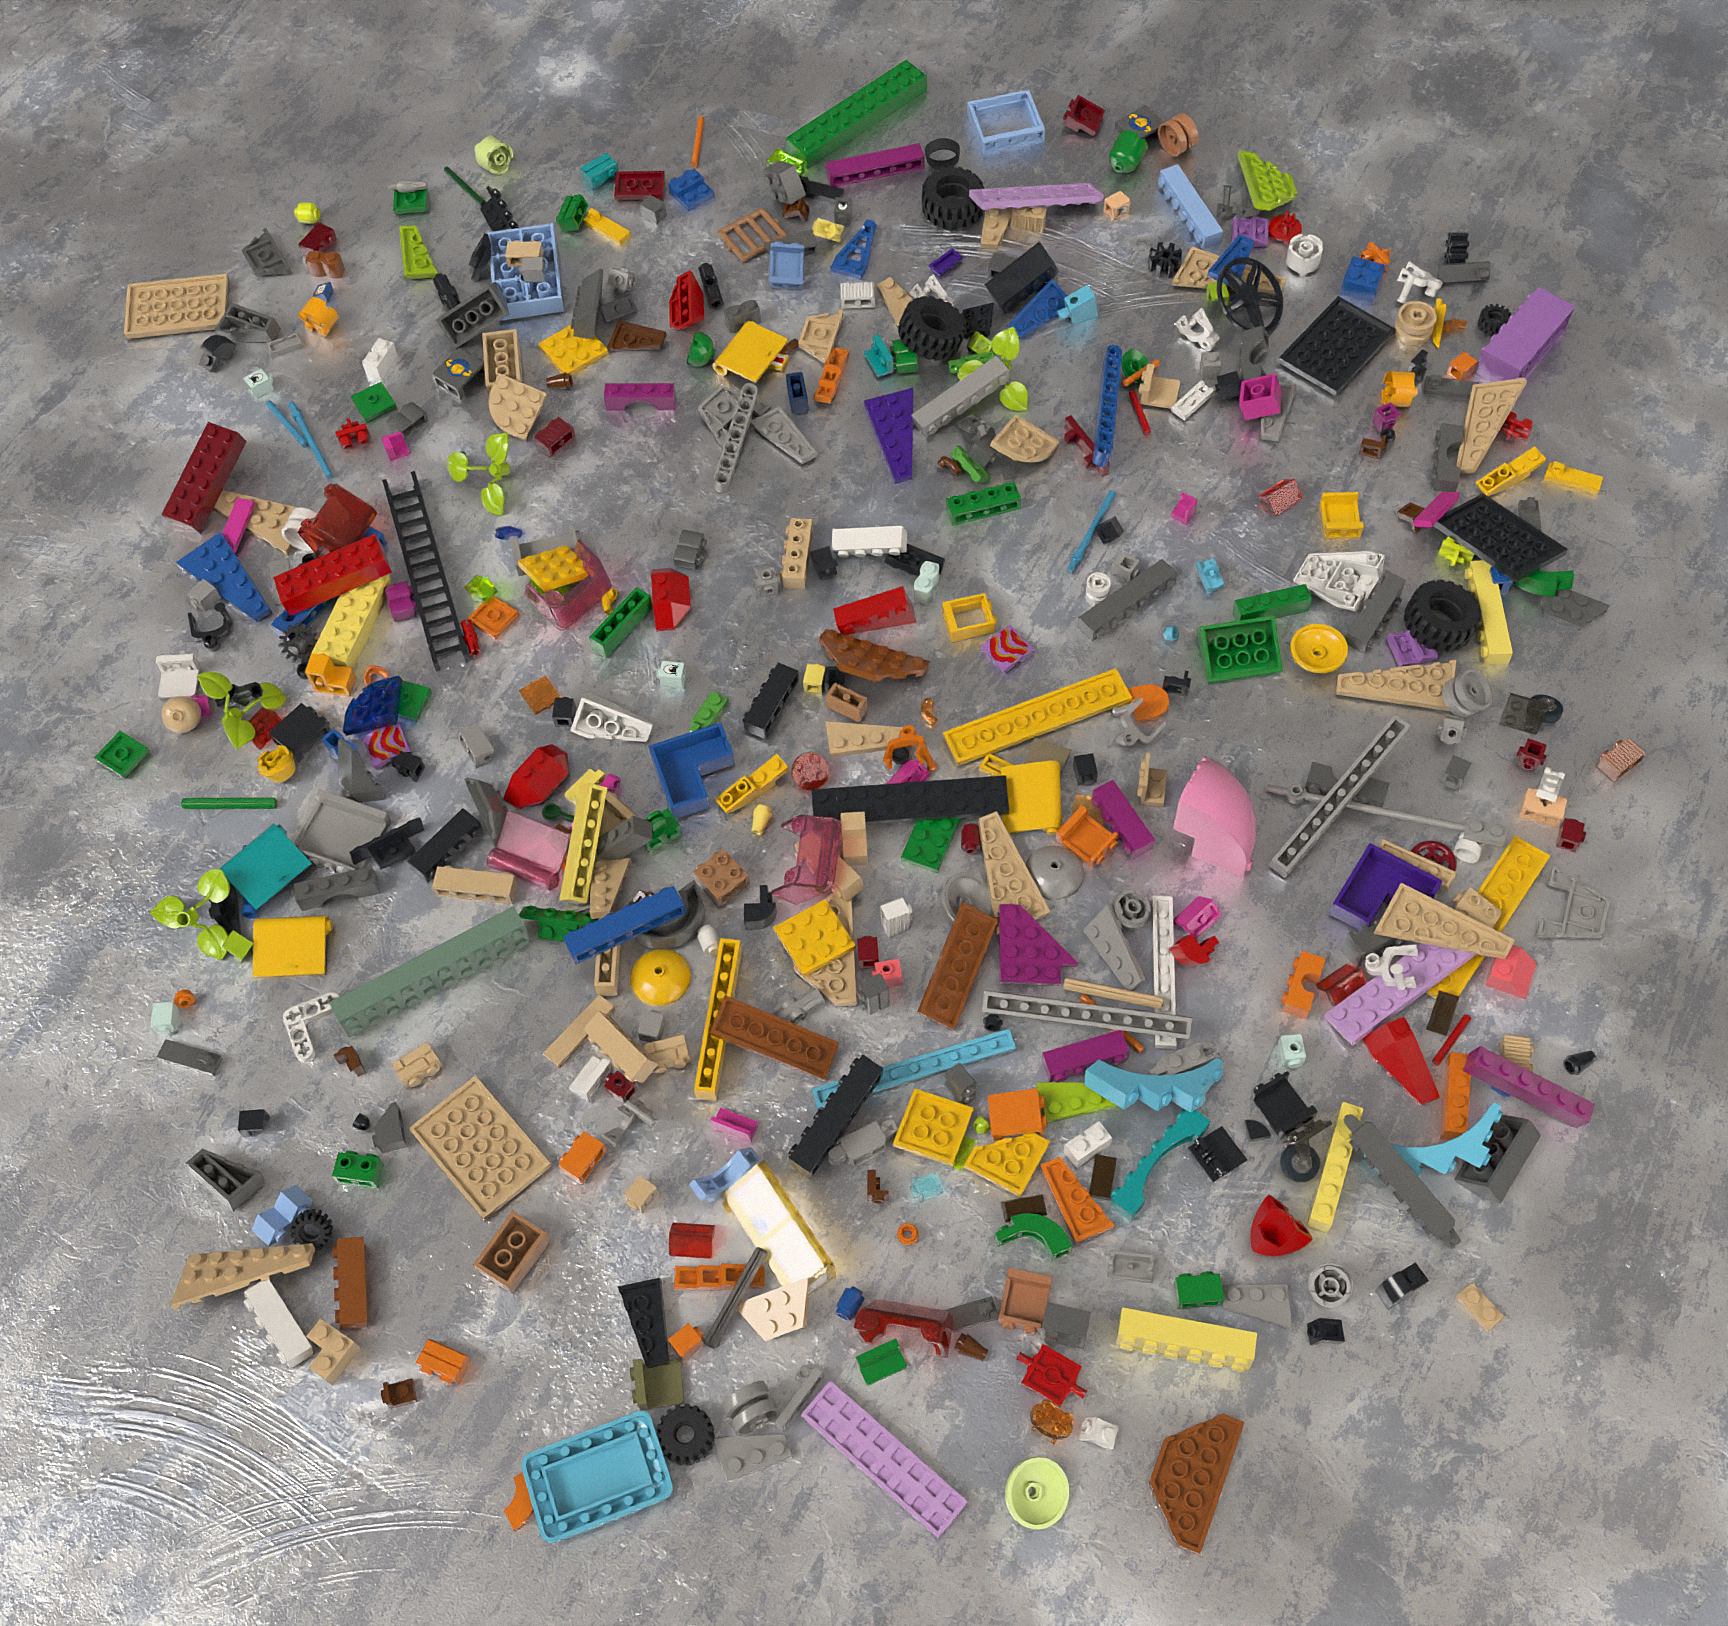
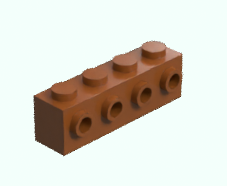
M364 1236L337 1238L336 1246H332L333 1259H337V1267H333V1280H338V1288H334V1302L339 1301V1310H335V1323H339L340 1330L367 1328Z

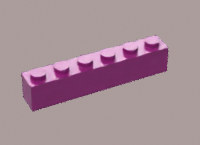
M920 143L825 162L826 176L829 185L834 187L925 169V156Z
M1482 1046L1468 1054L1463 1069L1464 1072L1575 1128L1590 1122L1595 1103Z

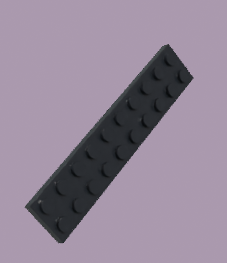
M1006 775L812 789L814 828L838 827L837 821H841V813L865 812V825L986 816L996 811L998 815L1009 814Z

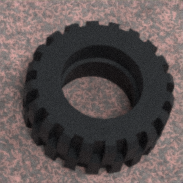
M949 166V168L945 169L944 167L940 168L939 171H934L925 179L922 185V211L925 217L933 225H938L939 228H947L948 230H952V228H957L958 230L964 226L966 228L971 223H975L982 215L983 210L969 197V191L971 189H984L983 182L975 173L972 174L971 170H964L963 167L954 168V166ZM947 196L962 197V199L955 201L946 200L943 198Z
M934 296L917 297L907 304L898 326L900 339L903 340L904 346L908 347L910 352L916 353L920 358L924 357L926 360L933 359L934 361L947 360L958 352L966 335L967 325L964 316L951 303L943 301L944 299H936Z
M1439 579L1436 582L1432 580L1423 583L1415 590L1404 610V622H1406L1407 631L1410 630L1411 637L1416 638L1420 645L1424 644L1430 650L1433 648L1437 652H1443V650L1453 652L1454 650L1462 649L1463 646L1469 643L1482 619L1480 605H1477L1476 597H1472V593L1469 590L1466 591L1463 588L1464 586L1456 585L1453 581L1445 582ZM1432 610H1438L1447 614L1454 622L1440 619Z

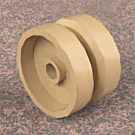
M1411 301L1403 304L1399 309L1394 326L1396 328L1395 337L1401 343L1409 346H1421L1427 343L1431 338L1437 315L1435 310L1430 305L1420 301Z

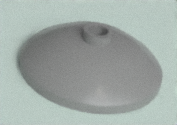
M1061 846L1042 847L1033 852L1025 864L1044 899L1061 900L1068 898L1080 888L1083 881L1084 870L1080 859L1071 850ZM1052 865H1057L1058 867H1057V868H1052L1051 866H1052Z
M962 872L948 879L943 888L942 900L944 908L952 921H954L960 904L963 902L993 917L988 884L982 878L972 873Z

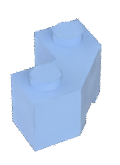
M296 1185L280 1192L274 1208L258 1214L251 1230L268 1246L282 1242L289 1235L298 1215L307 1209L310 1212L309 1209L313 1200Z

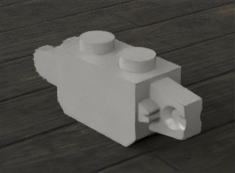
M1213 1041L1201 1045L1198 1042L1161 1057L1160 1061L1155 1064L1156 1067L1148 1071V1075H1172L1192 1071L1208 1064L1215 1058L1220 1059L1221 1055L1219 1052L1205 1056L1204 1052L1211 1050L1215 1047Z
M893 1119L879 1124L877 1121L872 1123L866 1122L860 1126V1129L843 1134L841 1139H839V1145L833 1147L828 1152L829 1163L836 1166L848 1161L850 1165L856 1166L885 1151L886 1141L897 1134L898 1128Z

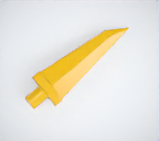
M1440 298L1436 299V306L1433 307L1437 317L1432 332L1433 343L1438 349L1447 305L1443 304V300Z

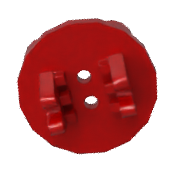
M1287 211L1285 215L1276 216L1270 221L1268 235L1285 244H1290L1293 237L1301 234L1302 225L1296 219L1295 213L1290 216V212Z

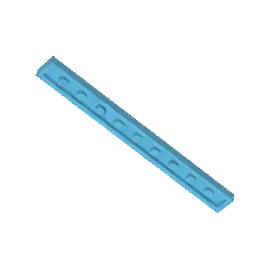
M1010 1029L882 1067L884 1068L883 1077L871 1094L948 1071L957 1063H961L964 1066L1016 1049ZM839 1080L812 1088L818 1110L824 1109L825 1101L831 1092L835 1093L838 1090L837 1084Z

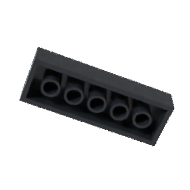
M863 1054L860 1059L857 1057L854 1059L849 1067L851 1068L850 1073L847 1076L844 1074L837 1084L838 1090L835 1093L831 1092L825 1101V1108L817 1111L813 1117V1125L811 1127L807 1126L800 1136L802 1137L801 1142L798 1145L795 1143L788 1152L789 1165L809 1180H811L827 1157L829 1150L835 1146L883 1077L884 1068Z

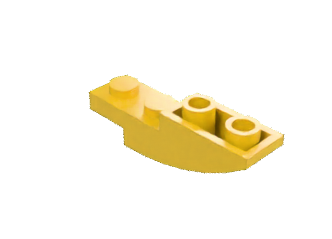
M1534 446L1509 464L1503 463L1476 481L1475 484L1487 496L1497 494L1529 477L1531 471L1546 462V458Z
M775 754L751 775L741 777L715 800L726 814L731 813L765 794L777 785L775 781L790 769L778 754Z

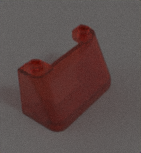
M330 483L324 488L323 495L327 500L314 518H307L301 522V527L297 532L318 557L361 540L377 515V511L371 505L337 483Z
M879 1299L870 1302L857 1313L854 1330L861 1343L872 1345L875 1337L879 1335L885 1336L887 1325L921 1331L923 1338L928 1344H932L935 1347L936 1356L948 1358L954 1320L947 1311Z

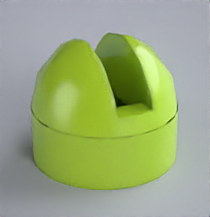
M979 1116L975 1120L973 1128L978 1134H985L991 1129V1125Z

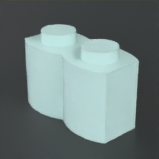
M925 561L922 564L920 576L917 577L914 583V602L928 605L931 602L933 590L936 589L939 583V564Z

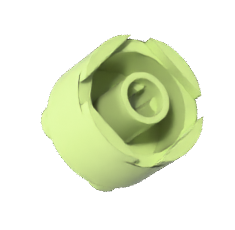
M490 135L475 146L476 161L481 167L496 175L503 174L509 169V162L513 160V151L509 145Z

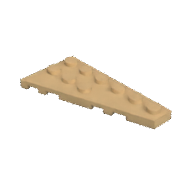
M1526 378L1473 385L1456 464L1460 468V474L1476 472L1527 384Z
M997 811L979 818L978 824L993 918L998 920L995 927L997 937L999 936L1000 904L1021 905L1035 920L1049 915L1050 910Z
M311 1243L191 1254L188 1257L170 1305L174 1311L180 1309L181 1304L192 1301L195 1304L201 1302V1298L212 1294L219 1296L250 1286V1282L261 1279V1281L270 1279V1275L279 1272L286 1274L310 1266L315 1247Z

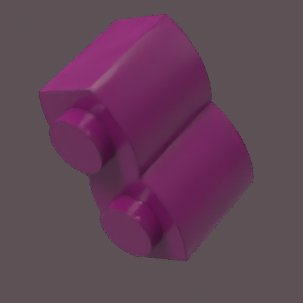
M407 581L386 586V595L394 621L398 622L416 617L415 611L418 610L416 600H412V596H414L412 586H408Z

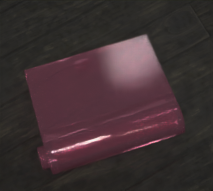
M508 811L497 848H493L488 854L486 865L501 872H509L516 878L551 891L559 884V874L570 843L571 834Z

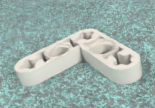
M330 992L285 1011L283 1020L294 1053L299 1061L307 1063L315 1057V1049L306 1024L334 1013L329 1002L331 999L335 1000L339 997L337 993ZM317 1006L318 1011L315 1014H308L310 1007ZM292 1015L296 1016L295 1021H291ZM304 1031L303 1038L299 1040L294 1039L296 1032ZM300 1045H304L307 1049L306 1056H303V1049Z

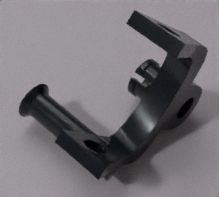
M222 602L217 603L214 609L221 615L223 625L212 631L197 632L196 619L191 612L188 613L191 636L195 641H203L205 648L210 652L217 651L220 648V638L230 632L229 625L232 623V619L225 608V604Z

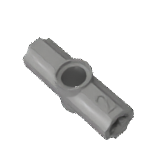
M813 987L797 998L792 997L786 1000L781 1008L772 1013V1015L793 1024H798L805 1019L807 1013L823 1004L824 999L819 990Z

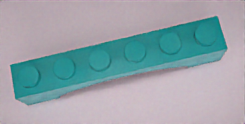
M1183 1109L1176 1117L1178 1121L1174 1126L1170 1124L1163 1133V1139L1161 1141L1156 1140L1151 1146L1150 1150L1152 1152L1147 1157L1144 1155L1139 1160L1136 1171H1130L1124 1178L1125 1184L1121 1188L1116 1187L1110 1195L1112 1198L1110 1206L1130 1222L1144 1206L1146 1199L1142 1197L1143 1187L1154 1166L1171 1150L1182 1144L1194 1142L1195 1139L1202 1137L1209 1129L1211 1121L1196 1109L1191 1113Z

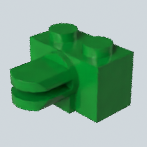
M669 808L663 811H654L644 819L652 822V840L643 845L648 853L660 849L663 844L676 840L682 834L680 825Z

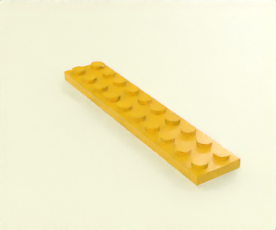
M1115 668L943 732V738L957 766L985 757L988 753L993 754L1113 709V707L1129 703L1132 700V696Z
M1516 835L1477 891L1501 911V916L1492 927L1500 933L1551 856ZM1475 955L1425 993L1434 999L1437 998L1439 990L1459 997L1485 955Z

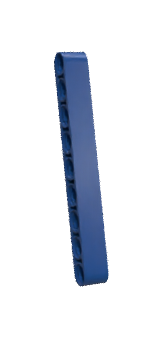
M1117 345L1108 346L1102 366L1092 458L1093 463L1101 467L1108 464L1113 448L1122 349Z

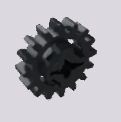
M295 623L294 628L289 625L287 626L288 631L283 630L281 632L284 636H279L278 640L282 641V643L278 644V647H283L280 653H286L285 659L292 658V663H295L296 660H299V663L304 662V659L309 662L311 653L318 641L314 638L317 633H311L312 627L308 630L305 629L306 624L299 627L298 623ZM293 633V639L287 641L288 636ZM297 640H299L300 643H303L301 647H299L298 644H295ZM311 646L309 652L304 654L305 648Z

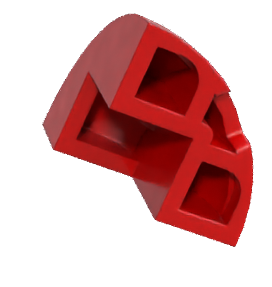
M1269 1194L1255 1214L1250 1233L1252 1251L1266 1256H1281L1293 1253L1306 1246L1313 1238L1300 1220L1294 1219L1289 1214V1209Z

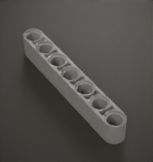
M747 383L742 387L715 472L714 489L718 493H726L730 488L756 405L758 389L752 383Z

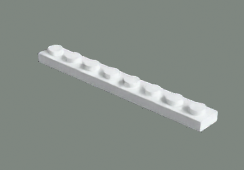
M1152 896L1154 995L1164 998L1162 1009L1154 1008V1012L1176 1015L1174 956L1169 951V948L1174 944L1173 896ZM1155 1035V1048L1176 1049V1037Z

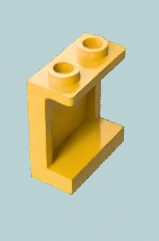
M1358 492L1322 493L1319 505L1324 539L1361 538L1364 526L1359 518Z

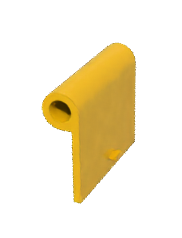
M747 321L715 360L713 369L722 376L727 375L731 371L756 383L786 345L788 338L757 325L753 321Z
M1042 761L1001 767V776L1006 775L1009 814L1002 815V822L1007 832L1016 833L1042 829L1047 835L1055 836L1056 832L1062 827L1060 763L1058 761Z
M328 915L255 919L253 924V977L326 974V935H329V932L333 930L332 919H329Z

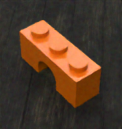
M1305 951L1301 952L1300 957L1295 956L1292 968L1296 970L1294 975H1289L1286 986H1289L1290 989L1289 992L1284 991L1281 1003L1284 1004L1282 1012L1307 1019L1315 993L1305 990L1302 983H1318L1326 958Z

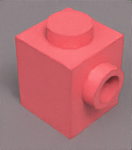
M899 959L875 963V970L872 971V976L878 973L882 974L888 987L903 985Z

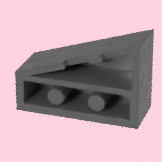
M232 302L215 328V331L220 336H225L231 341L271 342L275 340L281 330L273 317Z
M1379 918L1370 927H1367V925L1360 928L1362 931L1359 933L1349 932L1341 951L1357 969L1360 966L1366 967V956L1368 954L1375 953L1382 957L1387 947H1393L1394 945L1398 947L1405 940L1373 934L1381 920Z
M201 1149L186 1162L190 1174L232 1212L266 1183L261 1171H254L240 1163L236 1164L223 1156L205 1149Z

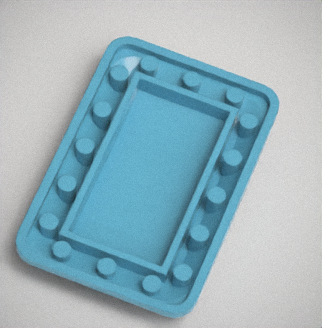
M646 1411L631 1413L530 1452L524 1456L521 1462V1468L542 1538L548 1543H556L635 1513L669 1498L673 1491L672 1480L652 1418Z

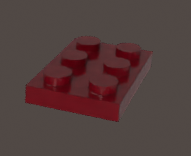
M616 171L615 200H645L649 195L657 199H664L665 171Z

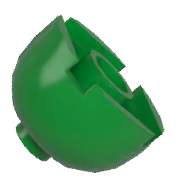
M696 331L690 345L686 364L700 367L714 358L716 350L713 349V341L708 335Z

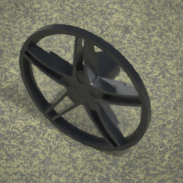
M1248 257L1236 258L1223 267L1217 280V297L1227 319L1241 331L1251 329L1241 325L1231 315L1246 309L1254 328L1264 327L1259 306L1276 307L1275 316L1271 323L1264 328L1266 332L1273 329L1278 324L1283 312L1282 291L1273 273L1261 262ZM1237 264L1252 266L1246 283L1230 269L1232 266ZM1261 272L1272 284L1276 296L1257 291ZM1224 277L1230 287L1237 293L1231 297L1228 305H1225L1222 295Z

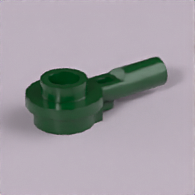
M548 803L542 809V816L546 821L554 822L561 819L572 823L574 820V815L561 811V808L555 803Z

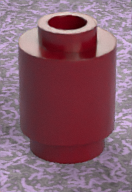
M965 824L961 830V849L967 854H974L981 849V837L977 824Z

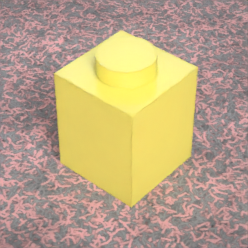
M807 664L803 680L804 692L822 695L825 686V666Z

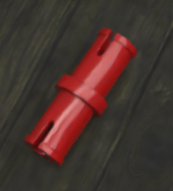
M467 619L468 624L466 620H463L460 624L464 633V642L467 643L470 656H474V650L477 656L481 653L477 641L478 635L474 631L472 620Z

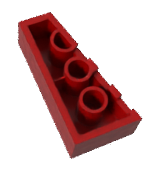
M903 586L833 608L837 628L844 635L917 623L913 605Z

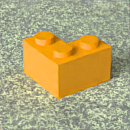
M311 653L305 674L314 691L351 697L357 679L353 669L348 666H334L330 656L326 654Z

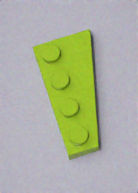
M399 226L404 278H434L438 272L434 268L433 261L428 255L427 248L423 244L417 227Z
M1036 1082L1039 1094L1044 1095L1045 1107L1042 1110L1044 1115H1046L1047 1124L1118 1108L1119 1106L1086 1087L1085 1083Z

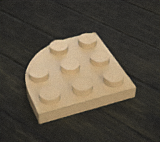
M498 373L489 395L490 414L502 431L526 442L546 400L547 393Z
M1014 415L992 440L990 447L1010 457L1013 461L1039 462L1048 458L1058 447L1060 441L1019 416Z

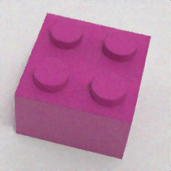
M1276 373L1241 381L1239 405L1245 420L1280 413L1282 388Z

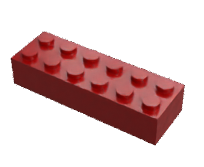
M373 534L274 576L273 579L281 604L288 614L292 616L390 574L392 570L381 542L376 534Z

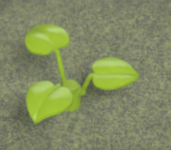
M1014 327L999 332L992 340L994 353L1002 355L1001 361L1009 369V372L1013 368L1011 360L1017 357L1020 350L1019 337ZM970 360L963 364L958 371V379L961 381L981 367L983 362ZM1018 381L1011 382L1009 386L1008 382L1004 384L1006 388L1001 390L999 394L1002 404L1014 411L1027 410L1028 391L1025 385Z
M509 433L493 434L488 437L486 453L489 457H492L491 461L494 462L490 466H467L468 457L462 452H454L447 459L448 472L451 478L457 482H462L467 478V470H489L490 474L496 477L488 483V488H484L481 491L483 506L489 512L496 515H504V491L500 485L494 483L501 480L502 476H507L510 473V466L505 462L509 447Z
M204 672L197 676L202 690L210 698L222 699L224 696L226 697L223 710L226 714L221 722L229 740L237 750L249 743L255 736L254 727L250 722L241 720L242 716L259 701H261L264 708L269 710L280 708L286 701V695L280 688L274 684L264 682L260 683L263 690L262 697L255 699L242 711L238 708L229 709L230 695L228 692L232 689L229 679L217 672Z
M216 868L207 871L199 879L197 890L206 897L194 907L184 910V902L177 896L171 895L163 898L149 913L157 921L170 928L191 925L192 928L204 929L197 937L199 949L208 956L222 960L227 953L222 948L223 943L228 938L226 930L219 924H213L208 928L206 925L196 923L198 921L197 908L209 899L215 903L221 902L229 894V882L223 870Z

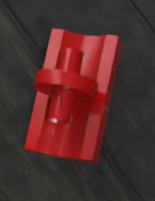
M1510 411L1500 430L1507 433V440H1510L1513 436L1526 442L1533 427L1532 420L1526 418L1520 421L1516 419V413Z
M347 418V424L341 425L342 430L335 431L336 437L344 449L353 446L351 442L353 438H358L359 444L369 442L368 434L370 433L366 423L359 425L358 421L351 423L350 418Z

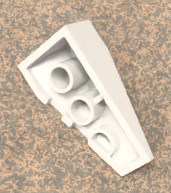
M586 692L581 698L570 731L586 738L647 742L653 723L602 697Z

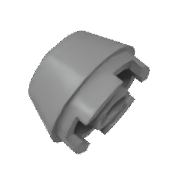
M1136 890L1120 892L1112 901L1114 916L1116 920L1119 919L1122 929L1141 927L1149 918L1151 911L1150 903L1146 897L1143 898L1135 893Z
M1324 1263L1317 1266L1312 1271L1308 1281L1309 1291L1313 1299L1318 1304L1327 1308H1337L1349 1301L1353 1293L1354 1286L1351 1275L1344 1267L1335 1263Z

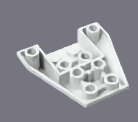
M1369 551L1308 554L1293 581L1297 585L1306 584L1311 593L1338 608L1360 611L1367 599H1370L1377 583L1380 584L1385 555Z

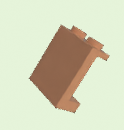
M1009 1267L998 1316V1324L1007 1330L1021 1329L1028 1335L1041 1334L1052 1277Z

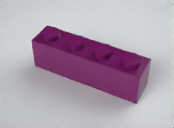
M1114 780L1093 789L1091 802L1096 809L1100 810L1106 824L1109 823L1112 832L1118 833V839L1122 842L1124 851L1135 859L1152 850L1155 844L1154 837Z
M1122 1030L1042 1052L1041 1061L1049 1082H1062L1070 1076L1075 1075L1079 1077L1084 1075L1086 1069L1097 1060H1101L1109 1065L1123 1064L1128 1060L1130 1051Z

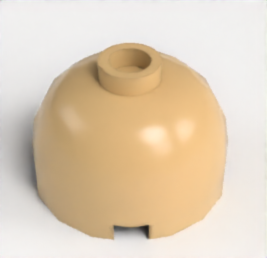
M176 696L169 699L163 706L161 712L162 721L173 732L187 733L199 725L201 708L190 697Z

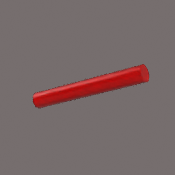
M1131 390L1129 392L1130 399L1144 433L1148 435L1151 433L1150 426L1135 390Z
M1463 1015L1433 1058V1064L1440 1065L1471 1021L1469 1015Z

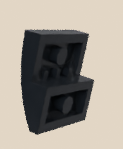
M486 233L483 234L473 251L468 264L474 268L471 279L476 282L491 257V243Z

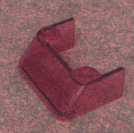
M580 539L576 543L574 552L583 560V569L588 574L586 578L564 597L554 590L547 591L544 595H541L530 583L526 585L524 596L557 629L562 631L569 629L601 601L603 595L612 588V583L600 559Z
M798 815L782 823L781 828L800 836L797 863L795 867L785 873L784 885L772 890L771 894L794 905H798L828 892L833 887L842 824L835 818L812 815Z

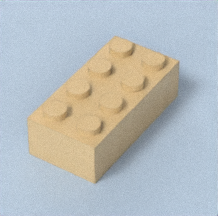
M511 329L482 333L485 383L488 395H490L498 373L523 383L520 341L517 330Z

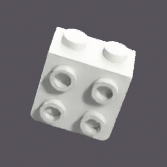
M165 654L156 656L155 662L162 672L158 696L161 699H171L176 696H196L197 676L200 672V665L194 654Z

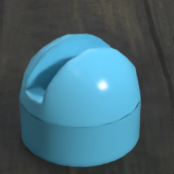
M1168 626L1164 629L1163 636L1166 640L1176 641L1178 639L1179 630L1177 626Z

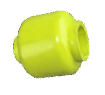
M300 202L294 209V215L301 224H315L320 219V209L314 203Z

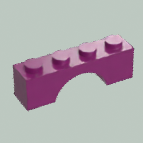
M605 383L604 401L606 410L623 411L628 404L639 401L652 404L657 410H675L676 392L674 383Z

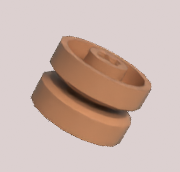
M1177 114L1170 120L1161 123L1158 127L1160 143L1164 150L1173 157L1181 155L1186 150L1195 147L1198 143L1197 128L1187 114Z

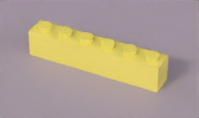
M1484 560L1471 561L1469 567L1465 570V577L1469 580L1468 590L1472 593V597H1476L1477 605H1480L1482 619L1478 627V641L1482 644L1481 656L1484 657L1486 665L1508 664L1513 652L1499 585L1493 584L1490 574V567L1493 566Z
M591 783L580 785L559 901L573 904L587 903L607 787Z
M1342 1102L1339 1108L1307 1221V1227L1328 1233L1332 1226L1353 1149L1349 1143L1352 1140L1349 1136L1351 1131L1343 1122L1345 1115L1353 1114L1360 1121L1364 1108Z

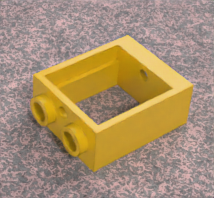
M985 593L942 602V615L951 643L994 633V626L997 625L995 614L992 615L991 613L992 604L990 599L987 600ZM982 609L985 623L962 628L957 627L953 614Z

